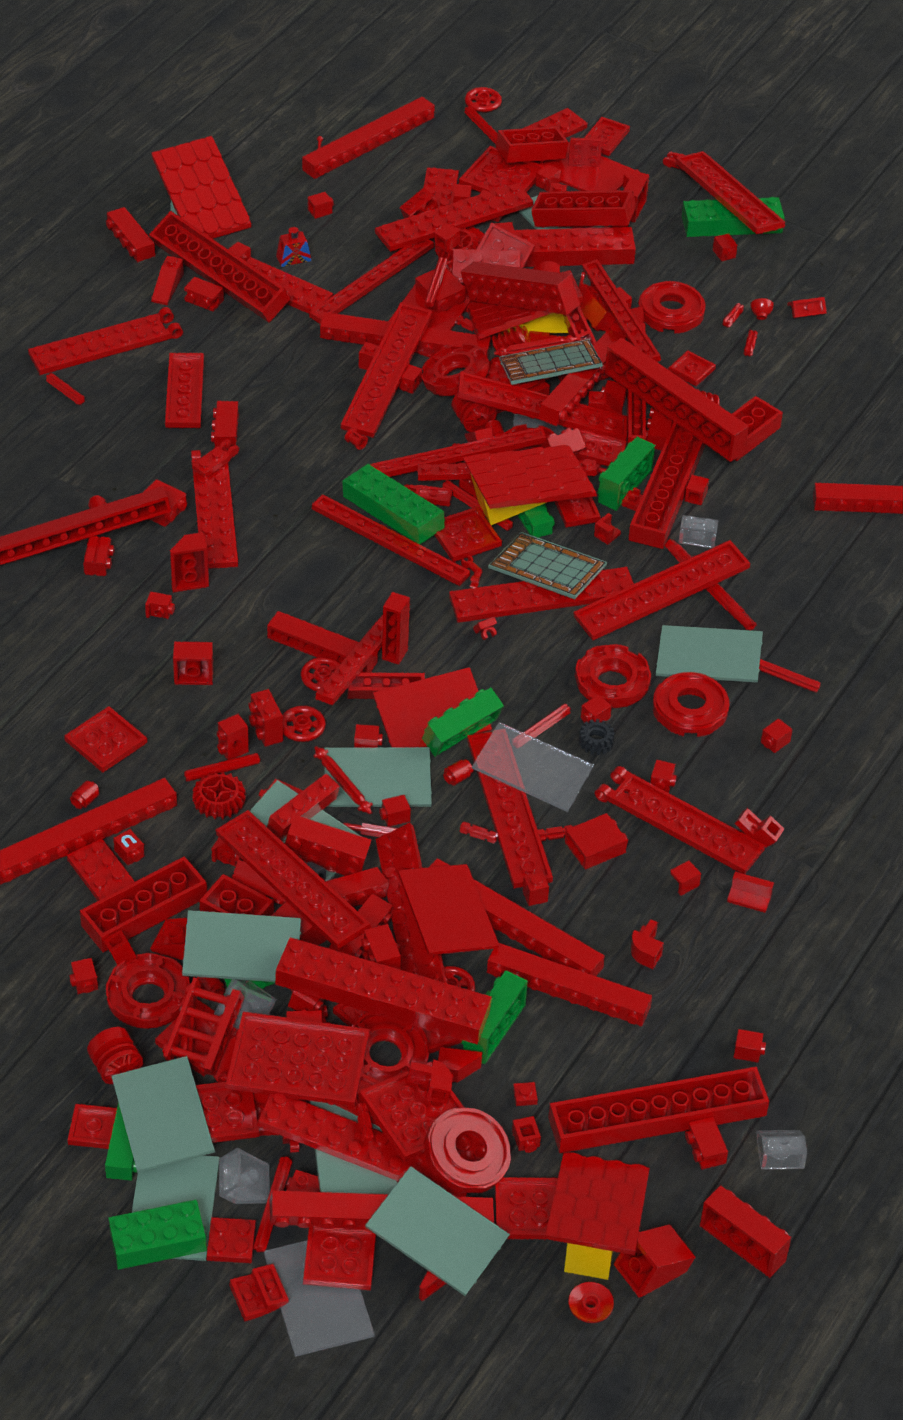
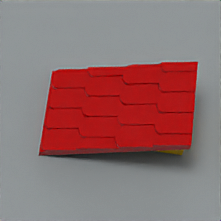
M212 136L151 153L178 216L212 239L252 227L249 215Z
M571 270L561 272L571 275L579 302L581 303L583 296ZM477 302L468 307V314L478 340L498 332L504 333V330H508L510 333V328L512 327L516 331V326L518 325L521 328L525 326L528 332L568 333L563 314Z
M568 445L548 448L537 447L521 451L510 450L494 454L483 453L463 457L471 473L478 502L490 525L547 502L597 496L592 483Z
M563 1153L545 1239L567 1243L564 1272L608 1280L613 1251L635 1255L650 1168L640 1164H625L618 1160L607 1161L594 1156L585 1157L577 1153Z

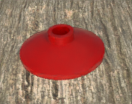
M581 1283L569 1295L568 1303L572 1314L583 1322L598 1323L608 1318L612 1313L614 1307L613 1296L605 1286L599 1283Z

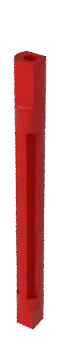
M669 539L664 545L680 563L692 558L675 540ZM718 583L706 588L747 630L751 631L756 627V623Z

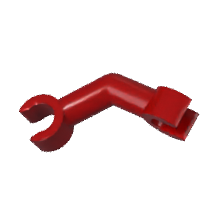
M468 555V561H465L463 558L461 559V566L470 568L474 572L470 580L472 581L470 587L478 588L482 569L473 562V557Z

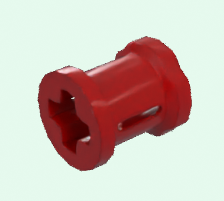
M355 428L349 429L345 434V441L354 444L357 450L363 449L368 442V438L365 435L359 434Z

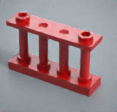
M193 977L192 982L187 985L186 998L169 1042H166L163 1047V1056L167 1061L173 1060L175 1055L179 1057L187 1056L189 1060L202 1063L205 1072L215 1076L244 1001V996L241 991L232 989L231 994L227 996L200 989L201 983L197 978ZM197 997L225 1004L224 1013L220 1016L193 1007ZM192 1016L217 1024L216 1034L209 1035L185 1028L189 1017ZM182 1036L209 1043L211 1047L208 1054L202 1055L179 1048Z

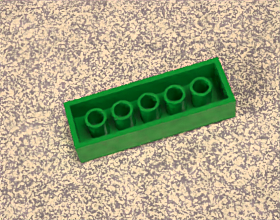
M779 197L759 198L783 220L785 219ZM718 200L683 201L682 220L687 237L755 234ZM780 228L776 231L764 232L763 234L782 233L783 228Z
M369 464L342 480L344 498L418 544L423 543L435 535L436 532L445 528L443 510Z

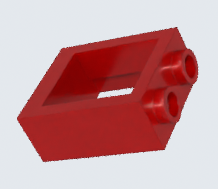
M634 171L624 189L633 190L636 208L630 222H636L647 201L649 174Z

